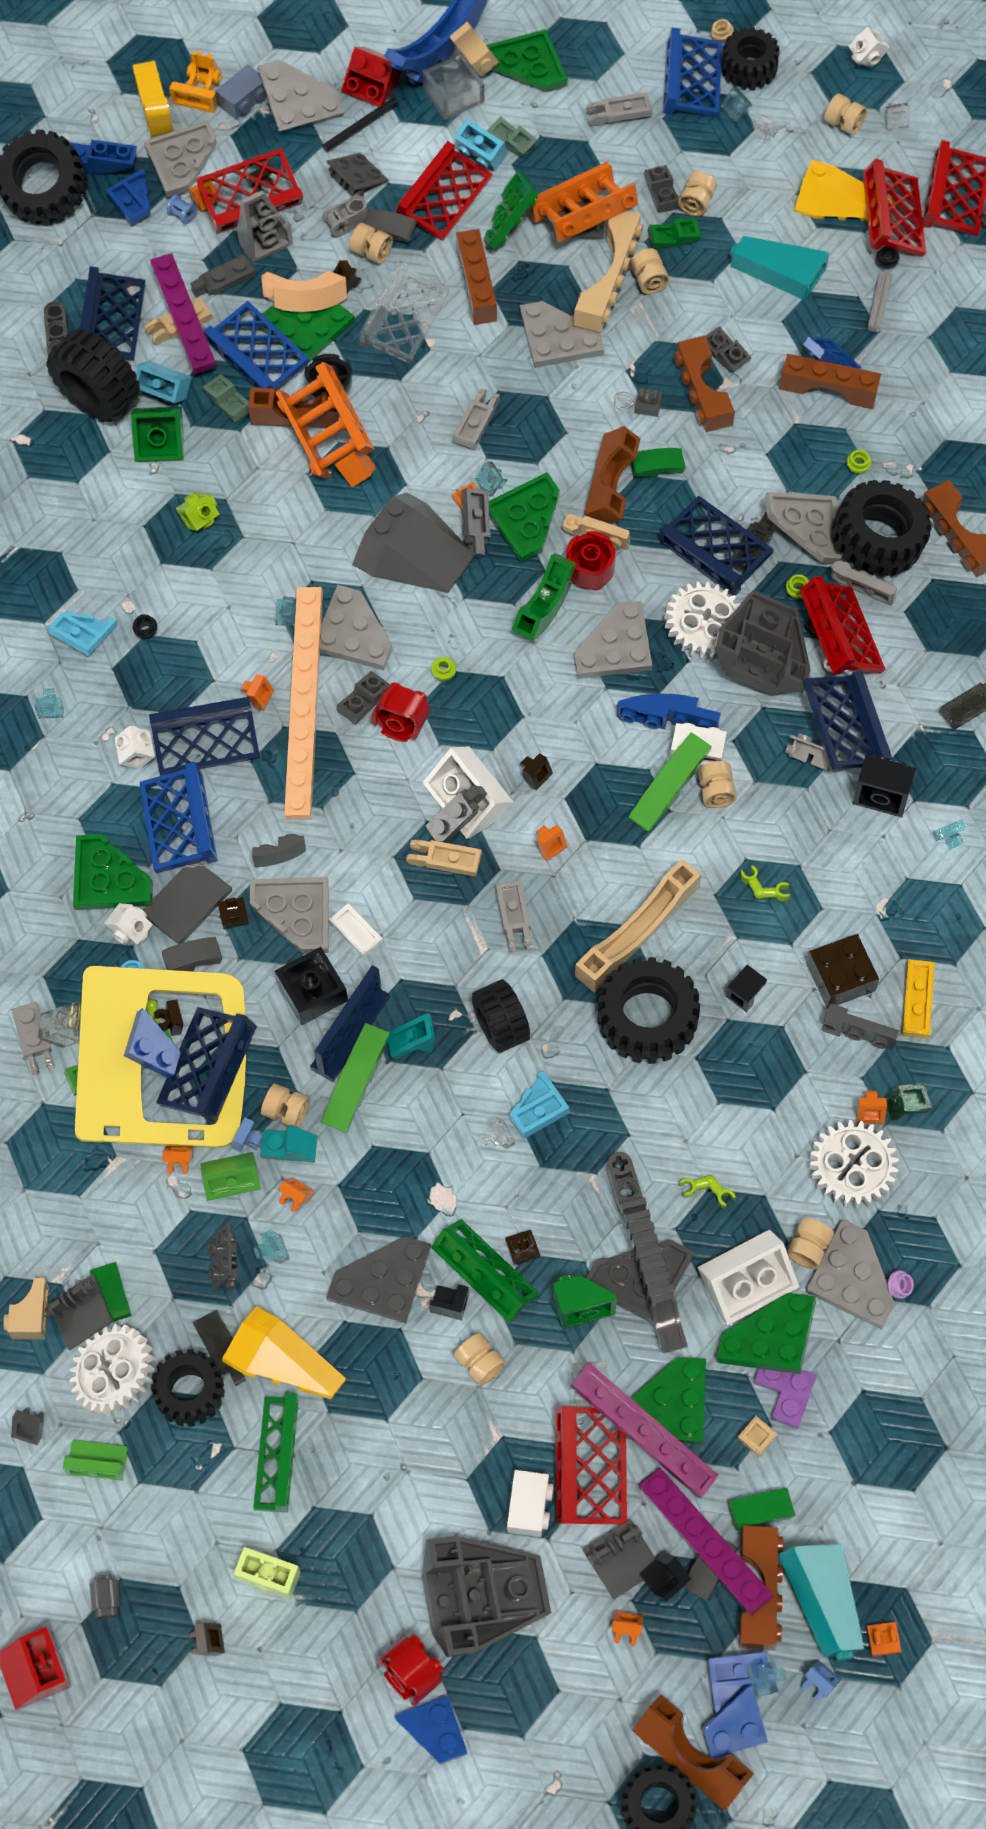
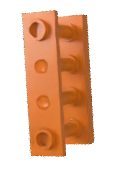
M605 162L539 193L536 203L530 208L531 219L534 222H539L548 217L554 222L556 239L560 243L639 205L636 185L632 183L620 188L614 183L612 165ZM606 189L611 192V194L602 198L597 195V193ZM585 199H588L592 202L583 207L577 204L578 202H581ZM566 208L572 211L562 217L557 213Z
M322 362L315 367L319 375L310 384L291 396L281 390L275 393L279 398L277 401L279 408L283 413L287 414L311 461L309 463L310 469L316 476L328 479L331 477L326 468L353 450L368 454L375 450L333 367ZM326 388L329 393L328 400L300 417L295 404L318 389ZM330 409H337L340 415L338 421L311 438L305 425ZM343 429L348 430L351 436L349 442L321 458L316 446Z

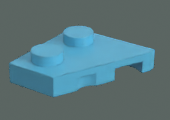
M63 611L48 626V633L89 656L117 627V620L110 617L109 621L96 620L94 615H77L76 613Z
M542 1070L538 1073L537 1080L533 1086L525 1091L521 1102L515 1105L509 1115L511 1121L525 1139L569 1114L570 1108Z

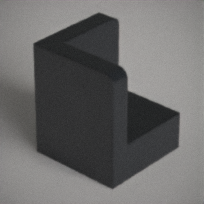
M746 965L727 987L726 998L747 1013L753 1006L755 996L766 985L767 979L749 965Z
M458 1284L457 1290L437 1286L434 1298L429 1304L430 1312L462 1321L469 1298V1287Z
M663 1552L640 1573V1577L655 1597L664 1602H667L691 1580V1577L676 1557L666 1552Z

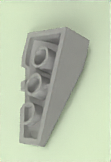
M263 190L241 200L237 226L240 246L252 263L293 244L291 228Z

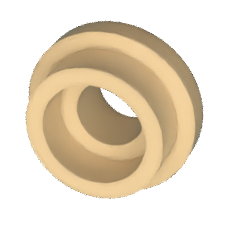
M725 19L716 21L711 29L712 38L717 41H726V38L729 35L732 36V32H734L732 24Z

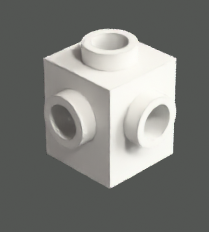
M866 27L862 33L857 35L855 40L848 46L853 53V60L860 66L864 64L870 68L877 64L890 49L880 32Z
M129 726L114 738L120 765L140 769L155 758L151 734L148 730Z
M121 903L117 905L104 923L114 933L113 937L123 945H138L147 937L148 930L153 925L146 919L147 914L142 909L131 904Z

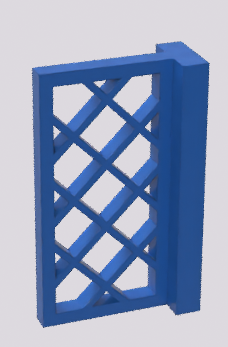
M671 28L666 48L664 114L672 115L673 110L718 117L723 41L680 34V28ZM683 43L691 44L695 49L688 52L683 47ZM705 48H715L716 53L710 56ZM698 52L705 58L700 63L693 57ZM688 60L693 67L687 69L682 62ZM708 63L715 69L712 73H709L704 68ZM697 70L704 76L699 81L692 75ZM685 77L693 83L689 87H686L681 82ZM709 81L715 88L708 91L702 84ZM697 88L703 95L697 98L691 91ZM686 95L692 102L687 104L681 103L679 100L682 96ZM708 99L714 105V108L705 107L701 102Z
M246 301L215 328L210 325L204 330L208 344L255 388H275L277 390L310 362L309 358L249 301ZM248 310L253 314V321H241V316ZM227 327H236L235 336H225L222 331ZM240 327H252V335H239ZM256 327H267L269 329L268 335H256ZM251 341L250 350H240L238 342ZM255 341H268L267 350H254ZM272 341H282L284 349L271 350ZM254 356H266V365H255L253 363ZM270 356H283L282 364L270 365ZM287 356H298L301 359L296 364H286ZM282 370L281 376L274 382L269 378V371Z
M196 762L185 764L186 769L140 782L153 868L156 873L206 860L207 863L218 861L203 774ZM185 778V785L180 791L171 788L176 780ZM158 785L162 789L156 798L149 796L147 788ZM168 791L176 795L169 806L160 802ZM181 799L189 802V806L184 813L175 810ZM157 806L166 809L159 820L152 817V813ZM171 813L180 817L173 828L164 824ZM185 821L193 824V828L187 836L179 832ZM161 827L169 831L163 842L155 838ZM175 835L184 839L177 850L168 846ZM189 843L197 847L196 854L189 856L182 854ZM164 850L173 853L169 861L159 862V857Z

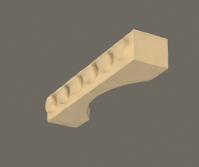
M626 210L609 219L607 242L612 250L613 263L599 282L581 292L574 312V326L601 332L604 323H609L611 317L610 307H615L618 292L616 291L617 289H622L624 282L623 273L628 272L630 267V254H635L637 248L636 239L642 236L644 224H640V213Z
M681 859L662 878L640 908L618 930L599 944L593 946L575 964V977L595 993L608 980V975L613 970L617 971L619 965L625 963L700 888L701 874Z

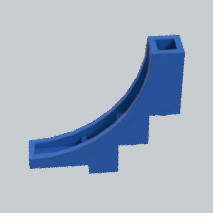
M453 0L440 19L423 36L405 47L398 49L388 48L384 57L391 61L390 66L406 75L405 79L415 85L418 82L427 84L436 64L440 60L448 62L456 45L449 36L466 22L475 29L488 0Z

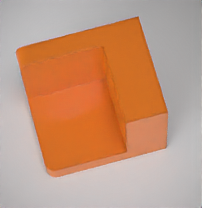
M356 450L348 453L335 463V466L351 487L370 477L376 468L367 454Z

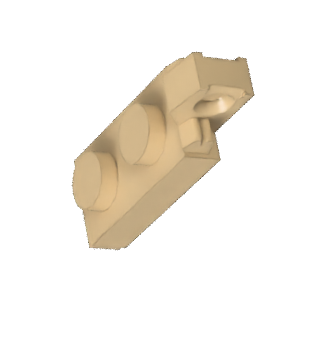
M568 513L562 525L563 530L572 535L577 533L584 535L588 531L603 533L610 538L614 549L622 548L628 550L630 545L629 530L588 516L581 518Z

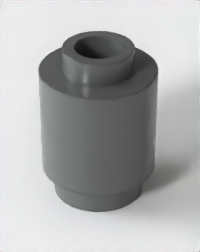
M111 1574L95 1576V1581L89 1583L92 1612L95 1613V1618L110 1619L118 1617V1609H121L118 1579H112Z

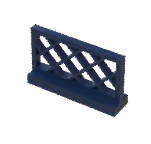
M90 266L80 329L91 331L94 335L102 337L117 352L119 351L125 360L134 361L146 280L100 273L99 267ZM103 281L112 282L116 287L108 292L102 286ZM131 285L140 287V290L131 295L125 288ZM121 291L126 299L118 303L112 296ZM108 299L113 307L104 311L99 304ZM132 303L137 310L128 315L122 307ZM118 310L124 318L115 323L109 315ZM105 318L111 326L101 330L96 323ZM128 322L134 330L125 334L120 326ZM115 330L121 337L112 342L106 335ZM126 342L131 347L130 352L120 351L116 346Z
M699 495L669 525L665 523L659 529L660 543L719 584V586L728 589V592L735 596L741 591V585L774 553L772 547ZM700 505L707 510L708 516L693 517V511ZM722 521L726 524V529L712 530L711 522ZM708 522L709 530L694 532V523ZM691 523V532L681 533L676 529L680 524ZM740 534L744 537L745 542L730 544V535ZM727 535V544L713 545L712 536ZM709 537L710 545L699 546L695 543V538ZM748 548H760L764 552L760 556L749 557ZM745 549L746 557L731 558V550ZM728 550L729 559L718 560L714 557L713 551ZM747 564V570L740 576L733 571L732 565Z
M853 671L850 676L805 678L803 685L832 770L862 768L864 759L856 754L858 748L870 756L878 755L889 761L892 759L862 671ZM835 685H843L846 696L833 687ZM813 686H819L825 690L826 694L824 697L816 693ZM829 694L841 702L839 707L826 700ZM844 704L852 710L853 718L841 710ZM822 705L834 713L831 719L822 713L820 708ZM836 716L848 723L846 729L833 721ZM851 726L859 731L861 739L848 732ZM829 727L841 735L838 741L829 735ZM844 737L856 745L853 751L841 743ZM836 749L849 758L846 761H838L835 753Z
M249 697L149 714L160 776L186 769V765H182V763H191L186 758L193 748L204 754L201 761L196 763L199 769L260 759ZM248 717L249 725L243 733L232 726L237 719ZM219 722L225 726L218 737L207 731L212 723ZM188 727H195L200 731L193 742L182 735ZM229 729L240 736L233 747L222 741V738ZM169 731L175 737L166 746L159 741L158 733ZM249 731L251 733V738L247 736ZM204 734L215 740L208 751L197 745ZM179 738L190 745L183 756L172 750V747ZM245 739L253 745L254 752L242 754L236 749ZM218 744L230 750L225 758L218 759L211 754ZM160 747H162L163 749H165L162 754H161V749H160ZM168 753L180 759L174 767L164 768L163 759Z
M373 965L370 967L314 1051L316 1058L310 1066L311 1070L333 1083L344 1068L365 1023L372 1025L390 999L389 993L381 989L379 968Z
M197 1007L179 1048L181 1053L175 1074L169 1079L166 1078L156 1103L159 1106L204 1117L207 1121L216 1123L257 1026L246 1015L236 1013V1016ZM203 1016L209 1017L212 1024L200 1030L199 1025ZM231 1022L232 1025L229 1032L222 1035L219 1027ZM215 1030L218 1038L206 1045L203 1037ZM199 1040L202 1048L190 1054L189 1048L191 1044ZM221 1045L222 1048L219 1055L212 1059L209 1051ZM205 1054L207 1063L196 1069L193 1060ZM189 1064L192 1072L180 1078L178 1074L180 1069ZM210 1069L209 1079L201 1083L199 1075ZM194 1078L197 1087L185 1093L183 1084ZM178 1088L181 1096L173 1101H168L170 1092ZM200 1093L201 1097L197 1107L190 1106L188 1099Z

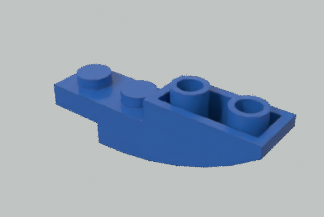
M91 139L90 145L69 142L80 156L87 174L112 173L133 167L137 146ZM43 162V163H47V164L58 165V164L53 163V162Z
M679 694L634 696L618 701L617 718H621L629 723L645 724L652 729H666L668 721L673 722L675 725L676 723H691L697 727L719 728L721 713L698 707L699 698Z

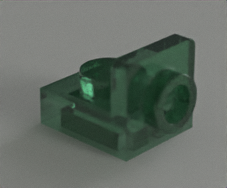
M924 1084L898 1085L884 1097L887 1100V1110L891 1120H898L904 1114L927 1113L932 1109Z

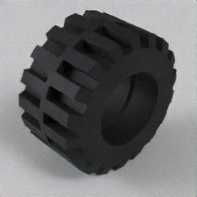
M750 27V29L741 28L740 32L736 30L732 32V36L729 35L726 38V42L723 45L721 68L723 76H726V80L732 82L733 86H740L743 90H746V88L756 90V87L764 88L765 84L769 85L772 79H775L778 71L780 47L777 45L778 41L776 38H772L771 33H765L763 29L755 30V27Z
M504 979L472 993V1003L480 1026L489 1043L497 1052L502 1053L530 1040V1027L526 1014L513 988Z
M187 1349L186 1354H183L181 1350L175 1351V1357H171L170 1354L164 1357L166 1362L164 1364L159 1362L156 1366L158 1372H153L151 1391L154 1401L161 1414H164L170 1422L174 1420L179 1426L187 1423L189 1427L195 1426L196 1421H200V1424L206 1422L205 1418L208 1415L212 1418L216 1414L215 1409H220L222 1405L221 1398H224L225 1391L221 1373L210 1357L206 1358L205 1353L201 1351L198 1354H195L193 1349ZM194 1375L203 1379V1390L196 1398L189 1401H181L173 1397V1387L180 1378Z
M650 1764L647 1768L642 1767L635 1775L629 1778L622 1794L621 1813L627 1829H690L696 1815L697 1800L695 1798L694 1786L690 1785L689 1778L686 1775L683 1776L679 1769L669 1768L667 1764H662V1766ZM661 1787L673 1794L676 1799L677 1808L674 1816L669 1821L657 1823L644 1815L641 1809V1799L647 1790Z

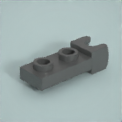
M829 1004L822 1027L823 1032L840 1037L841 1033H844L853 1040H865L881 1049L894 1048L899 1030L847 1014V1008Z

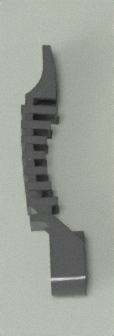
M616 1152L609 1157L607 1175L614 1199L622 1215H624V1225L628 1229L629 1239L632 1240L633 1252L636 1251L635 1258L637 1264L640 1263L639 1272L641 1276H644L642 1282L644 1289H648L646 1300L647 1303H652L650 1313L662 1352L664 1354L687 1348L688 1345L681 1325L676 1298L673 1296V1286L669 1282L670 1276L665 1269V1259H662L661 1246H658V1237L654 1233L655 1227L653 1221L651 1222L650 1211L646 1209L647 1202L642 1195L633 1162L628 1154ZM620 1165V1167L624 1168V1170L619 1171V1168L615 1166ZM623 1189H630L634 1192V1195L625 1197L620 1192Z

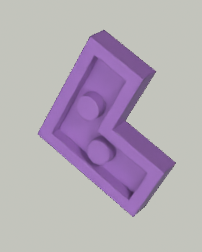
M759 1369L754 1384L780 1393L771 1420L799 1429L817 1375L802 1370L801 1374Z

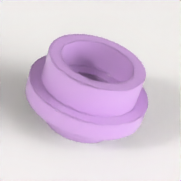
M894 1271L888 1280L890 1294L894 1298L902 1299L912 1293L914 1287L912 1277L904 1271Z

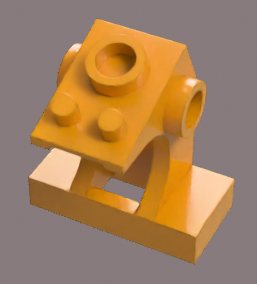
M201 51L191 52L192 63L189 64L187 69V76L190 77L187 84L172 82L170 86L172 104L215 114L218 106L216 93L213 90L215 85L220 83L221 70L213 59L212 54L208 53L205 56L202 55ZM197 84L205 85L203 89L196 86Z

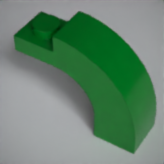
M557 553L551 555L537 591L527 604L519 608L511 630L531 640H535L548 628L568 594L572 584L570 580L577 563Z

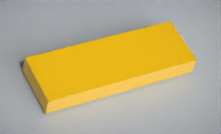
M908 959L902 1036L929 1039L935 962Z

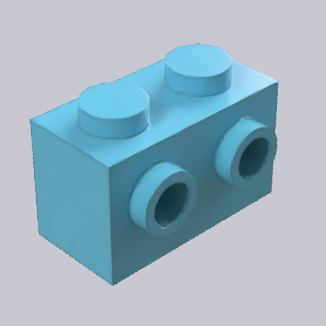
M466 119L454 136L458 145V151L466 157L471 155L476 158V162L485 169L490 167L496 171L508 153L503 141L469 119Z
M152 361L139 363L136 369L137 380H139V388L142 390V393L160 397L163 401L170 404H177V402L186 400L192 379L191 376Z

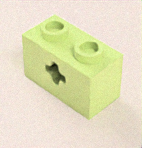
M244 1547L233 1575L237 1582L291 1600L301 1572L297 1565Z

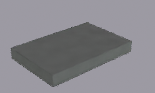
M200 862L185 865L152 900V905L146 906L143 911L147 914V920L177 944H180L218 907V902H222L232 892V887Z

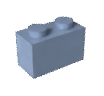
M248 64L215 90L217 106L235 120L247 114L253 106L266 98L259 72Z

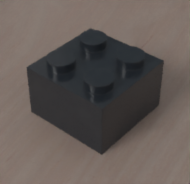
M866 754L853 804L902 818L916 768L904 762L896 763L885 760L878 755L870 756Z
M322 947L274 971L276 982L301 1025L348 1001L346 987Z

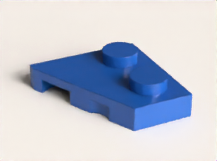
M143 169L105 190L106 196L131 225L151 215Z
M808 337L803 344L809 349L808 353L816 360L821 359L825 362L858 369L862 367L830 338Z
M751 1684L746 1685L743 1691L731 1703L728 1702L716 1717L711 1718L702 1727L710 1757L717 1758L768 1742Z
M448 1696L394 1715L396 1722L439 1765L468 1755Z

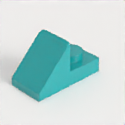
M428 1013L389 1031L388 1045L392 1058L399 1059L415 1050L432 1052L435 1036L431 1015Z
M288 1125V1131L263 1129L261 1159L315 1163L318 1136L293 1125Z

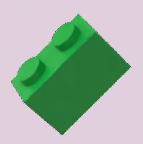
M182 406L134 408L131 412L135 462L183 460L184 430Z
M565 1275L553 1283V1301L562 1330L614 1316L616 1313L617 1298L615 1293L581 1275L576 1277Z

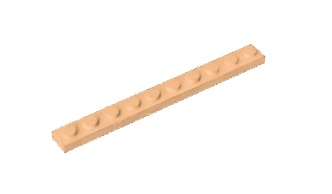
M322 587L297 588L284 813L286 820L312 818L323 604Z

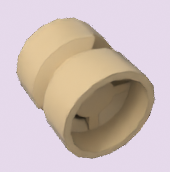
M837 93L826 109L824 120L834 126L841 125L842 130L854 135L865 120L867 107L857 102L851 104L849 98Z
M702 171L691 173L678 200L681 210L691 216L704 215L717 188V182L714 177Z
M360 223L351 236L349 249L361 256L366 255L369 260L381 264L385 261L391 250L393 238L383 231L379 230L376 232L374 227Z
M644 249L632 257L630 266L637 277L638 284L643 293H658L669 284V275L663 266L657 250Z
M713 761L704 764L698 769L706 807L721 808L737 800L735 785L732 782L731 766L728 762Z
M274 1083L265 1096L261 1115L274 1121L280 1118L282 1124L286 1126L293 1125L299 1128L308 1111L310 1097L298 1092L290 1094L288 1088Z
M802 1218L797 1228L796 1236L798 1238L791 1240L787 1254L792 1261L803 1267L818 1269L825 1256L823 1249H827L830 1245L834 1231L818 1220Z
M481 1332L467 1339L454 1353V1358L461 1366L470 1368L469 1375L478 1386L485 1385L491 1381L506 1365V1361L497 1350L490 1351L491 1345Z

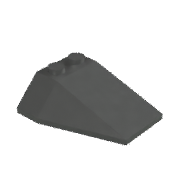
M409 493L392 496L365 531L353 560V566L373 577L449 593L474 560V557L471 556V551L427 503Z
M752 590L717 633L714 650L725 674L770 695L805 689L803 681L805 678H809L811 669L798 610Z
M457 1536L426 1540L422 1573L432 1635L446 1657L474 1654L551 1614L540 1555Z

